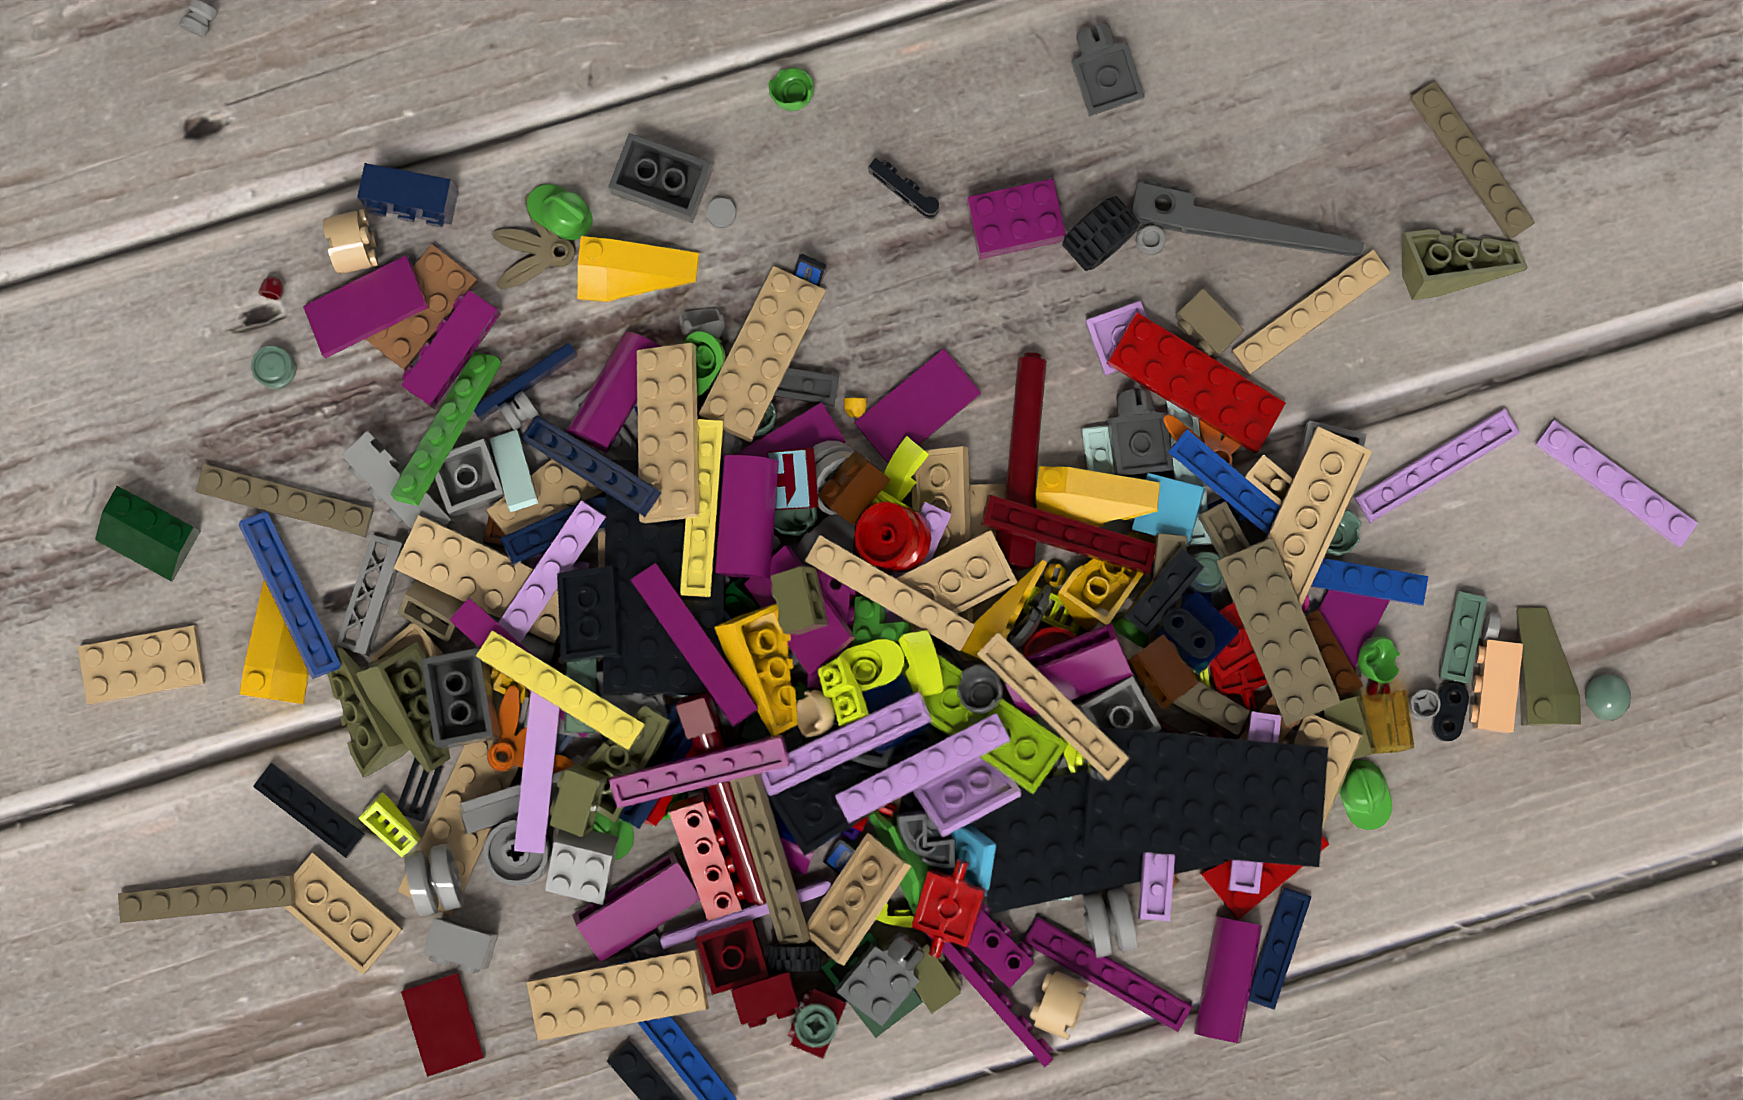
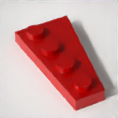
M1323 836L1321 851L1330 845ZM1232 860L1225 861L1224 864L1204 871L1200 875L1236 919L1239 920L1303 866L1263 863L1259 894L1228 890Z

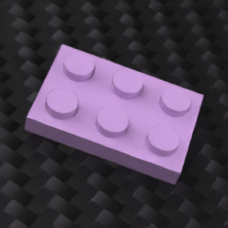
M979 757L913 791L942 837L1021 796V791L1013 780Z

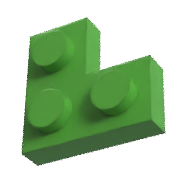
M866 596L855 597L853 623L855 638L852 640V647L880 639L894 641L900 646L898 640L903 634L910 633L911 624L906 622L885 623V607Z

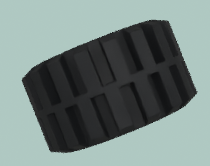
M1117 196L1110 197L1097 205L1068 232L1062 246L1084 271H1089L1102 264L1122 247L1137 231L1140 221Z

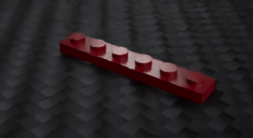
M989 495L987 497L980 525L1146 575L1151 572L1156 544L997 496Z

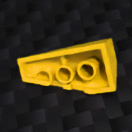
M581 236L578 257L577 299L611 302L619 298L638 296L646 292L696 283L699 253L614 239Z
M1039 466L1036 489L1037 509L1096 527L1104 526L1103 523L1117 519L1128 520L1158 511L1160 482L1072 467Z
M1133 530L1126 534V536L1156 544V536ZM1092 559L1072 572L1057 595L1074 622L1088 632H1091L1094 625L1098 622L1104 626L1110 624L1143 576V573Z
M1041 560L973 623L975 627L959 652L990 668L977 654L997 632L1005 639L1008 637L1012 625H1014L1022 611L1024 603L1030 596L1047 562Z
M263 580L245 658L239 695L304 704L309 677L308 670L265 580Z
M777 603L737 616L714 627L724 655L745 691L757 706V711L771 736L778 735L798 725L795 688L791 686L790 669H793V660L789 659L787 642L791 641L790 634H784L783 629L779 625Z

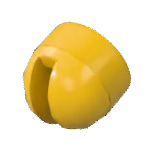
M843 398L844 412L852 418L861 417L866 412L867 398Z
M1050 564L1044 571V581L1051 587H1060L1067 579V571L1061 564ZM1056 567L1060 569L1057 581L1053 582L1051 578Z

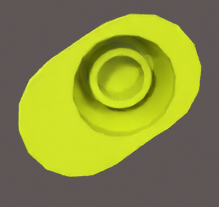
M887 639L875 640L844 650L838 656V658H844L849 665L861 692L871 691L878 686L895 680L904 666V653L901 647L894 641Z

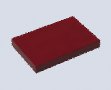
M459 973L401 991L427 1077L485 1058Z

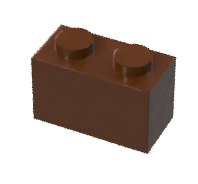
M855 450L850 457L845 459L836 474L825 483L818 497L829 508L853 525L891 479Z
M1164 634L1128 660L1131 668L1162 710L1199 683L1195 678L1193 669L1183 662L1178 655L1176 646L1173 642L1167 640Z

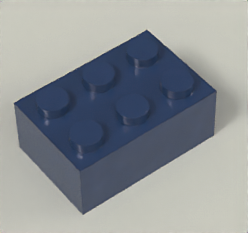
M364 163L357 198L366 209H369L370 214L386 217L387 213L398 215L397 218L403 221L414 222L415 218L426 220L427 225L443 227V224L452 225L459 191L451 179Z

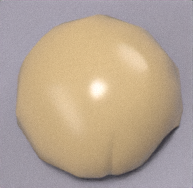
M811 690L804 692V695L808 696L799 700L796 705L798 727L802 735L806 737L823 735L834 724L836 712L831 698L824 697L823 691Z

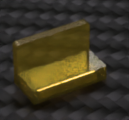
M1396 690L1383 694L1363 695V703L1377 753L1374 754L1398 753L1415 748L1407 691Z

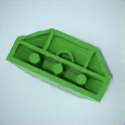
M876 811L869 817L880 841L911 865L900 885L915 916L927 873L935 866L923 862L918 854L912 849L907 848L898 829L897 814L893 813L892 817Z

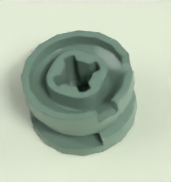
M266 346L254 355L251 361V371L259 383L271 389H281L293 381L296 375V365L293 357L284 349L277 346Z
M1211 552L1195 554L1193 558L1202 564L1204 569L1188 587L1198 594L1212 593L1224 582L1216 560L1221 558Z
M810 1004L804 1007L798 1013L795 1021V1032L798 1038L805 1045L811 1047H821L828 1044L834 1038L837 1030V1019L834 1012L822 1004Z

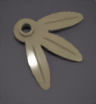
M527 193V194L525 195L526 208H527V199H528L530 193ZM531 217L530 219L541 237L516 229L495 230L492 236L501 244L520 252L535 254V256L524 259L507 270L498 280V288L507 289L521 285L536 277L550 264L555 267L569 265L574 258L572 244L568 240L558 238L557 235L538 224ZM556 248H563L565 255L563 257L555 256L554 251Z

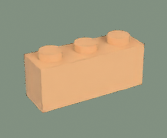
M1485 640L1482 641V646H1478L1476 663H1480L1479 675L1474 676L1472 687L1473 692L1477 693L1476 703L1471 705L1469 721L1473 722V729L1501 733H1512L1514 731L1523 644Z

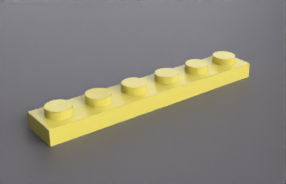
M697 419L699 517L686 518L680 594L684 596L711 597L723 421Z
M491 631L476 655L480 660L630 751L645 727V724L494 631Z

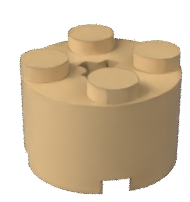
M365 209L323 219L325 239L328 238L330 248H327L335 271L339 274L379 265L374 249L378 247L374 231L368 232L369 219Z
M1058 971L1054 975L1048 973L1041 988L1045 992L1041 1003L1036 1001L1030 1016L1035 1021L1034 1027L1068 1040L1071 1035L1066 1033L1067 1028L1074 1029L1086 1000L1083 997L1084 995L1081 994L1082 990L1088 991L1090 984Z

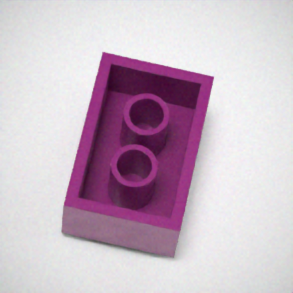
M1053 179L967 197V208L979 260L1063 242L1066 236Z

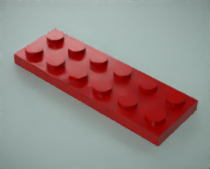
M1137 312L1132 317L1106 363L1255 454L1260 451L1286 402Z

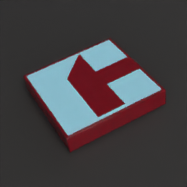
M814 448L768 451V458L779 461L775 510L817 508L819 505Z

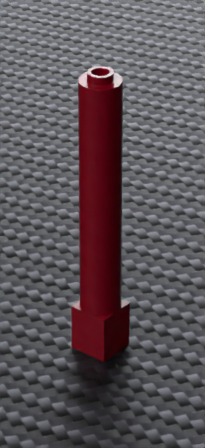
M1027 352L1024 353V357L1018 358L1005 499L1034 508L1047 361L1042 359V355L1039 353ZM1000 530L996 531L995 539L1010 569L1023 570L1034 568L1036 541Z
M704 691L681 698L676 708L686 737L691 739L696 755L725 749L726 747L719 730L721 722L710 693ZM726 781L707 786L746 900L749 903L754 902V905L757 906L763 905L767 902L731 783Z

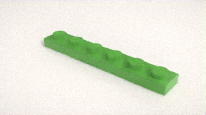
M473 352L391 491L390 495L395 501L419 506L502 363L496 356Z

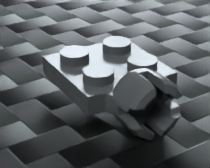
M1107 24L1095 25L1096 28H1093L1096 42L1090 27L1078 32L1076 39L1081 53L1080 57L1071 61L1089 116L1145 98L1127 42L1117 44L1113 40Z
M1132 389L1117 394L1118 415L1116 418L1107 420L1114 474L1126 477L1173 471V457L1168 453V450L1171 448L1170 436L1163 420L1166 412L1160 413L1154 410L1151 392L1148 389H1139L1136 392Z
M901 932L896 933L884 947H878L872 943L835 988L840 996L880 1026L885 1024L920 981L913 972L914 968L923 959L925 953L918 943L913 939L908 940V935Z

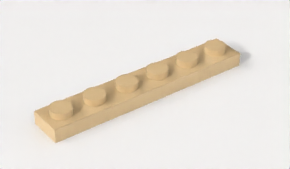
M1372 250L1242 343L1231 353L1249 376L1383 280L1391 272L1376 252Z
M819 535L805 559V562L921 629L928 630L930 634L961 651L975 627L974 624L821 535Z
M997 632L979 651L977 655L1107 780H1110L1130 759L1000 633Z

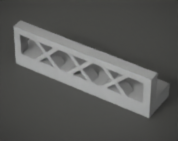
M372 534L335 646L370 657L398 570L393 568L405 544ZM377 543L389 546L384 561L379 564L373 555ZM371 560H372L374 566L371 567V568H369L370 563H371ZM377 570L379 577L375 589L368 591L364 583L367 574ZM363 588L365 594L359 597L361 589ZM368 598L370 604L366 616L359 619L355 611L356 604ZM353 616L356 622L350 624ZM359 626L361 631L356 646L344 643L347 631Z
M562 771L552 774L549 808L554 799L558 797L560 788L557 787V783ZM521 784L458 805L466 835L517 819Z

